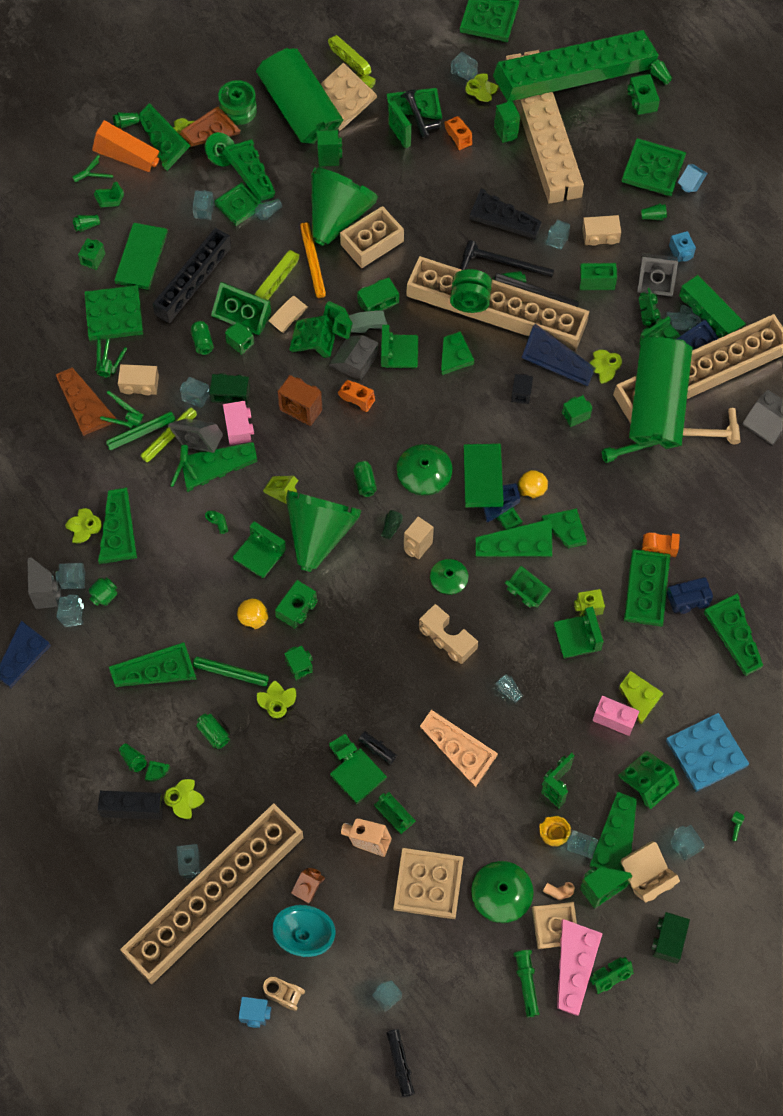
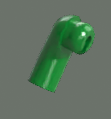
M213 510L205 513L206 520L217 525L220 534H225L229 531L223 514Z

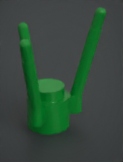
M98 339L97 365L95 369L97 375L110 377L111 374H115L117 366L127 351V347H124L116 362L112 365V361L107 359L110 339H106L103 359H101V340Z
M107 391V394L115 399L116 403L128 411L125 417L128 421L125 422L103 416L100 419L132 428L133 425L139 426L144 414L132 408L112 392Z

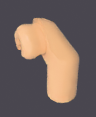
M566 882L564 886L557 888L547 883L543 892L557 900H563L574 894L575 886L570 882Z

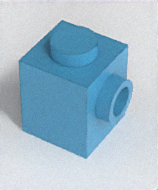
M688 164L678 183L682 185L681 189L688 193L697 192L708 173L694 164Z
M688 231L671 236L669 247L673 256L678 258V262L692 259L696 247Z
M242 997L239 1021L247 1023L248 1027L260 1028V1025H266V1019L270 1020L272 1007L268 1006V1000Z

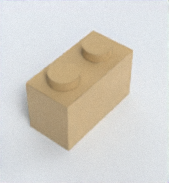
M619 215L583 218L582 232L584 245L595 246L598 244L619 243L621 237Z
M120 364L118 378L120 393L157 395L159 379L157 366Z
M419 516L404 532V550L409 556L416 557L417 559H420L433 544L434 530L432 525Z

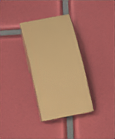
M292 296L271 317L269 322L284 333L294 320H298L307 309V306L298 298Z

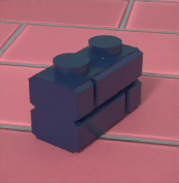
M706 577L669 586L667 590V597L671 603L673 613L680 612L685 614L696 607L704 609L711 604L713 594Z

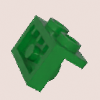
M668 316L665 319H659L651 328L644 329L641 332L639 344H641V339L649 338L652 335L675 340L681 335L670 324L671 318Z

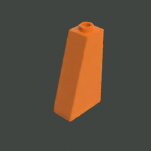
M105 120L96 132L92 148L94 152L150 172L152 167L156 168L160 160L158 158L159 150Z

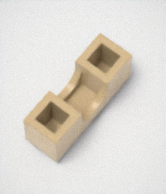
M435 604L419 619V629L425 636L429 635L437 647L445 649L453 661H458L462 664L477 650L478 641L465 629L457 635L447 634L444 628L449 624L450 616Z

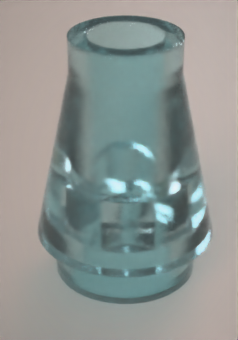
M279 199L258 204V207L255 208L256 215L260 220H268L282 208V204Z
M505 674L495 683L498 687L497 690L514 703L524 696L512 676L509 677Z

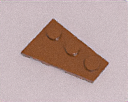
M217 106L181 130L180 135L191 146L204 144L213 133L220 132L231 137L239 135L241 130Z

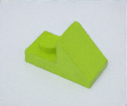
M272 476L263 492L287 504V491L297 492L295 485L299 480L295 476Z

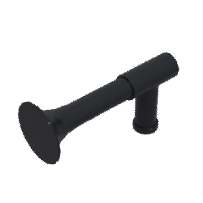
M412 89L403 93L400 97L408 101L422 138L429 136L428 130L440 128L441 123L439 120L428 124L424 123L415 101L417 90Z

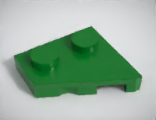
M461 331L444 337L441 365L442 375L474 364L475 360Z

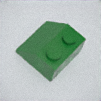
M600 867L595 870L592 868L584 874L585 878L582 879L580 890L592 907L596 909L628 887L633 876L630 872Z

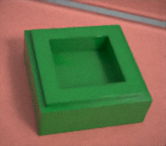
M513 507L496 517L504 530L516 528L523 524V521Z

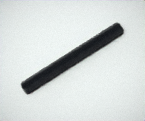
M496 273L494 277L495 281L575 307L579 305L577 300L500 273Z

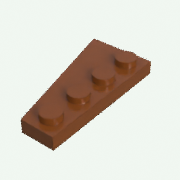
M73 368L55 374L83 436L114 424L100 419L101 416L116 419V417Z

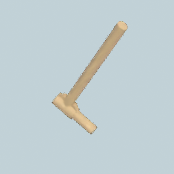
M728 409L730 425L726 430L684 428L683 436L727 437L731 444H739L741 440L736 409Z

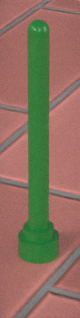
M652 442L643 445L635 443L617 449L608 447L602 449V457L605 463L613 462L617 456L658 445V443Z

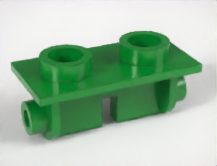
M648 288V293H640L638 297L640 309H647L641 311L642 322L646 327L661 319L659 309H656V304H658L656 293L653 294L650 288Z
M390 792L381 794L378 798L379 801L374 804L378 811L400 834L404 833L416 822Z
M619 957L608 964L610 972L605 967H602L591 973L592 976H590L589 980L593 985L595 984L597 994L610 990L620 981L629 979L634 974L632 962L628 961L626 957Z

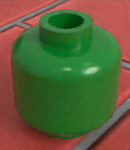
M107 577L105 579L98 578L89 588V593L91 594L89 599L97 606L99 604L107 606L117 596L116 589L118 587Z

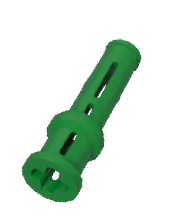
M532 950L517 951L513 953V956L516 957L518 970L516 974L521 980L526 1017L539 1016L533 980L535 968H532L530 956L532 955Z

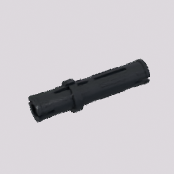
M394 1029L386 1032L395 1065V1078L398 1079L401 1097L405 1098L415 1094L410 1076L412 1072L407 1064L400 1029Z

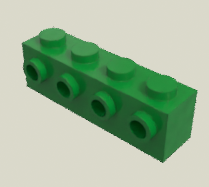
M699 275L681 286L679 294L681 300L692 308L695 315L708 322L718 338H722L745 327L746 323Z

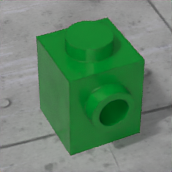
M87 238L78 254L80 264L97 270L106 254L103 243Z
M236 322L233 326L227 328L225 332L226 343L241 355L254 344L253 334L246 325Z
M583 395L578 398L573 397L563 404L562 414L569 426L572 427L590 419L592 405L589 401H586Z
M303 646L292 647L284 653L285 661L295 680L313 673L312 656L308 650H304Z

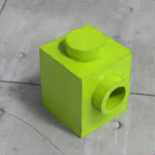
M601 589L578 593L577 599L574 600V607L576 612L579 611L580 616L584 615L585 608L592 606L595 615L603 614L605 604Z

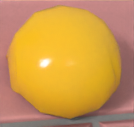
M536 470L527 471L518 481V490L521 495L532 497V499L543 496L548 489L546 476Z
M250 598L240 604L237 609V617L245 627L250 626L258 629L265 625L268 620V610L260 600Z
M559 816L546 817L544 822L539 824L540 837L546 844L552 847L563 845L571 835L570 824L565 818Z

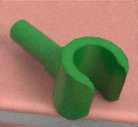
M738 811L734 813L731 819L732 822L736 823L732 836V841L737 842L739 829L745 818Z

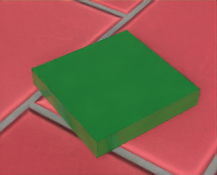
M391 101L389 102L388 125L404 148H408L411 146V123L396 102Z
M240 183L214 200L215 205L235 226L263 209V204L259 202L243 183Z
M361 748L354 753V757L346 762L344 761L330 773L335 782L356 804L360 803L387 779V776Z

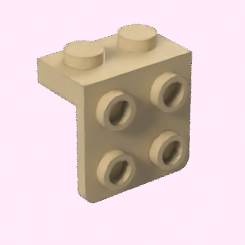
M654 841L647 843L621 860L623 870L630 872L633 876L630 885L634 894L645 903L654 900L659 894L672 889L674 885L680 882L678 875L667 867L661 851Z

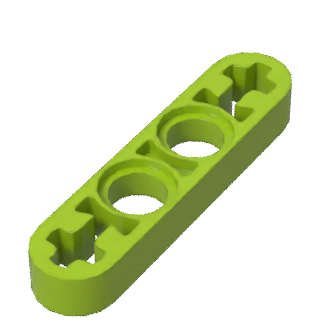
M334 35L328 39L331 50L361 77L371 74L372 71L369 63L339 36Z
M289 250L259 287L255 295L269 300L297 264L299 254Z

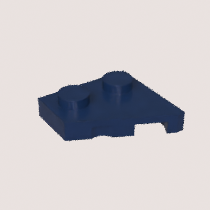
M516 483L503 485V507H483L486 522L492 521L520 503V495Z

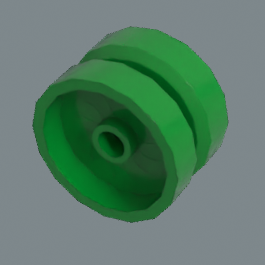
M241 80L225 83L218 93L220 109L235 125L249 123L255 118L257 113L254 88L249 83Z
M474 269L456 272L452 280L451 305L457 310L466 313H479L486 310L490 305L492 279L485 272Z

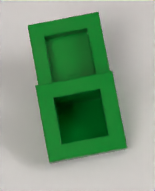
M328 301L323 315H326L334 323L332 333L348 340L353 323L346 309Z

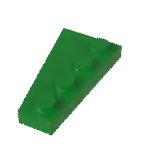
M149 103L138 116L150 137L152 145H154L155 149L159 150L158 157L161 159L164 169L168 171L191 145Z
M253 140L224 147V155L259 202L273 198L275 190L269 177L264 172L265 167L263 163H260L259 154L254 149Z
M254 442L216 449L214 453L205 451L189 454L187 461L197 479H193L186 465L182 466L187 492L193 490L196 486H203L209 483L212 479L226 476L228 472L237 471L258 462Z
M128 489L108 490L103 536L100 544L101 550L98 558L99 564L137 558Z
M552 519L476 537L475 557L552 558Z
M737 593L705 609L704 614L746 677L761 669L763 663L756 643L753 641L752 632L747 624L745 612L741 607L740 598Z
M184 642L109 667L115 687L196 680V675Z
M617 792L591 860L590 868L597 870L600 867L624 871L621 860L632 853L637 799Z

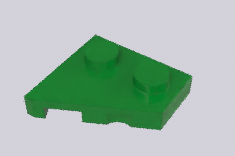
M577 508L541 517L542 521L552 519V533L560 538L568 549L587 545V539Z

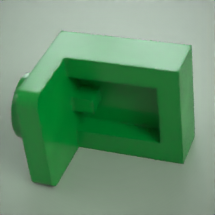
M114 182L111 189L95 190L94 196L100 207H113L120 205L124 192L118 182Z
M346 734L329 743L338 761L344 759L346 762L355 756L354 751L357 748L354 743H351Z

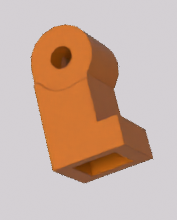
M459 116L445 121V129L455 141L458 150L472 145V132Z
M346 380L338 391V395L343 400L359 406L365 412H368L375 402L374 390L350 380Z
M646 533L643 535L642 550L670 554V557L676 558L679 550L680 534L672 533L670 536Z

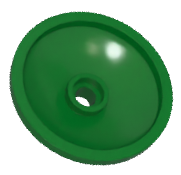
M419 444L412 446L403 452L397 463V477L405 489L417 495H432L440 492L448 485L452 477L453 467L449 456L442 449L434 445Z
M497 861L484 866L476 874L471 889L472 900L478 912L486 919L496 923H510L524 916L532 904L534 894L533 884L528 874L518 865L507 861ZM504 885L507 887V890L501 891L499 887Z

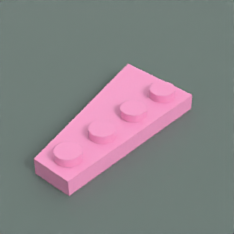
M562 919L557 1009L578 1016L602 933Z

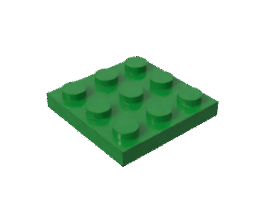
M468 0L460 32L508 42L520 0Z
M637 138L622 177V182L672 196L686 152Z
M138 285L85 291L89 341L143 335Z

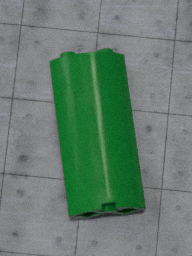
M285 48L260 63L256 73L301 143L314 144L317 140V131H330L339 128L344 119L298 49Z
M656 335L641 339L629 438L639 445L657 442L665 449L682 446L693 349L684 340L663 338Z

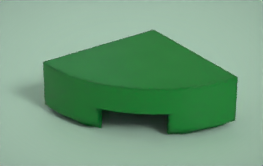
M150 761L145 781L154 782L163 778L169 771L170 765Z

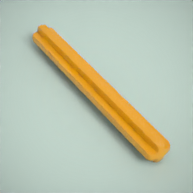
M308 222L301 223L300 229L316 297L324 298L326 292L310 224Z

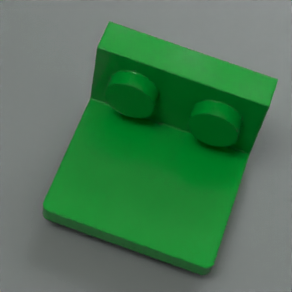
M326 315L297 320L289 350L291 352L315 349L324 358H329L336 335L332 333L334 323Z
M382 325L381 367L417 368L418 335H393V332H389V325Z
M253 521L249 526L251 535L233 556V559L261 578H265L285 553V540Z
M593 606L585 608L583 616L554 622L563 658L602 650L604 641Z
M645 751L618 775L622 781L641 794L645 806L650 810L679 785L674 768L648 751Z
M573 753L568 757L564 755L558 761V767L554 771L550 769L543 777L545 780L542 782L541 793L558 809L565 803L568 794L566 785L560 779L571 768L575 757Z

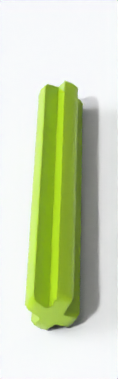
M190 407L176 421L182 419L193 420L197 416V412ZM169 427L141 453V458L145 462H149L175 437Z

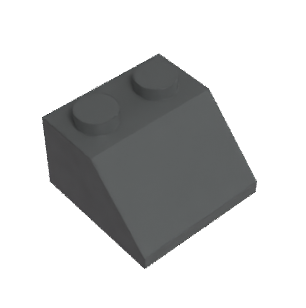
M642 253L637 292L648 293V288H650L653 294L673 296L678 258Z
M363 335L351 336L348 340L345 339L329 363V366L361 381L378 356V342Z
M767 389L756 402L742 425L773 446L783 434V399Z
M182 419L171 422L168 425L181 445H187L190 449L214 453L223 436L218 425L214 422Z
M28 558V594L35 609L59 607L58 600H61L62 595L61 589L58 588V581L54 580L52 573L33 558Z

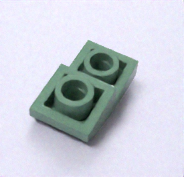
M366 311L349 315L353 323L351 332L366 333L368 328L382 329V325H387L383 311Z

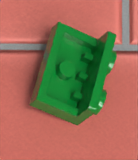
M520 566L511 579L505 582L508 586L507 590L515 596L517 594L523 598L522 602L529 608L532 606L538 608L552 590L523 566Z

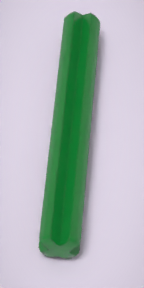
M170 411L106 440L109 450H113L175 421V416Z
M198 656L193 661V667L261 686H267L269 682L268 675Z

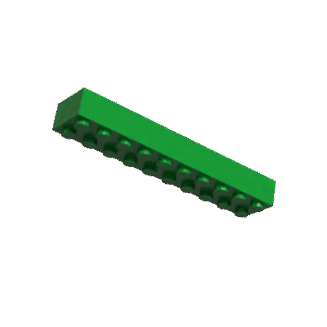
M644 30L500 61L497 63L493 77L505 99L509 102L650 70V65L657 60L659 54Z

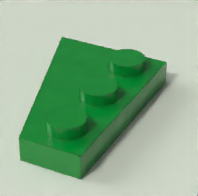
M437 88L417 90L415 101L421 117L442 120ZM405 92L387 94L388 109L389 102L395 101L404 114L414 115L408 101L400 97Z

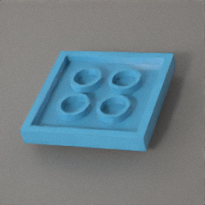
M719 713L666 739L667 744L696 792L749 766V762Z

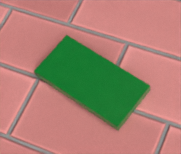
M133 222L114 280L115 284L124 286L138 285L140 289L150 290L168 229Z
M464 444L465 508L503 507L501 444Z
M632 549L624 621L663 626L670 554Z

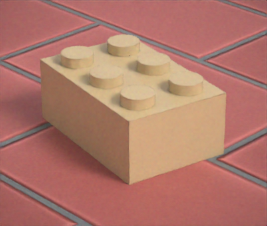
M383 206L340 232L341 246L361 268L404 242V229Z

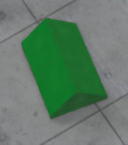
M220 282L211 316L232 325L239 322L241 325H246L252 333L260 335L272 315L270 301Z

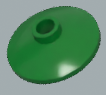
M213 133L205 142L206 155L215 165L221 167L228 166L231 163L224 155L223 149L235 143L224 133Z
M444 559L433 566L430 573V581L432 586L442 594H457L468 583V571L461 562L454 559ZM447 572H452L453 575H452V576H448V575H446V573H447Z

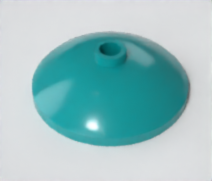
M294 905L283 909L275 917L272 927L273 936L277 944L285 951L301 957H312L326 952L332 946L336 934L331 918L320 909L307 905Z

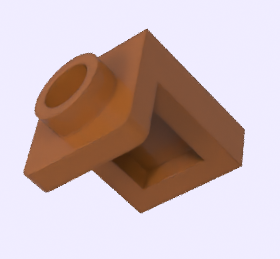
M306 868L301 872L291 894L310 903L325 877L315 868Z

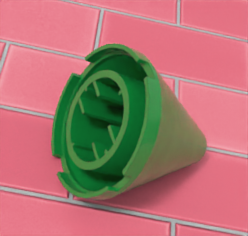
M314 167L311 173L312 238L315 239L314 242L321 246L329 245L340 235V232L352 225L376 204L378 195L363 185L360 187L353 183V180L320 167H317L316 170Z
M288 490L286 502L297 564L301 565L300 569L312 572V569H317L357 522L362 510L351 507V511L348 512L349 506Z

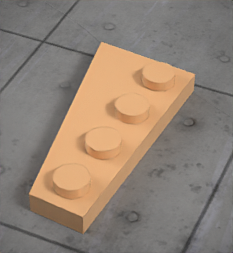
M432 710L420 725V728L476 788L498 756V753Z

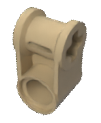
M269 977L263 984L264 995L268 999L279 1003L287 1009L297 1011L298 1001L301 995L305 993L304 989L276 977ZM270 984H276L279 990L276 993H270L267 991V987Z

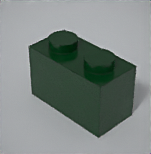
M223 373L212 374L210 386L211 402L228 404L245 401V404L248 405L249 377L244 375H226Z
M665 912L663 918L659 917L656 929L659 930L658 938L654 937L651 949L654 950L653 957L678 964L681 959L690 919Z

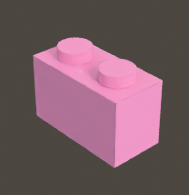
M245 401L223 404L229 445L252 442L251 435L254 434L253 424L248 422V419L251 418L250 407L246 408Z
M602 696L595 711L593 721L630 736L639 711Z

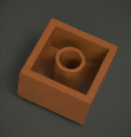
M289 375L278 390L279 408L286 414L312 426L322 411L321 391L316 386H310L304 383L302 379Z

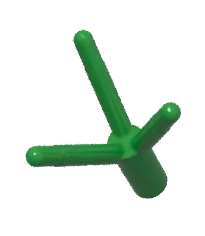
M97 155L85 170L72 177L76 183L87 176L113 178V175L90 173L99 163L98 159L100 156Z
M181 445L180 463L170 484L171 487L174 486L183 465H186L193 479H197L187 461V445Z

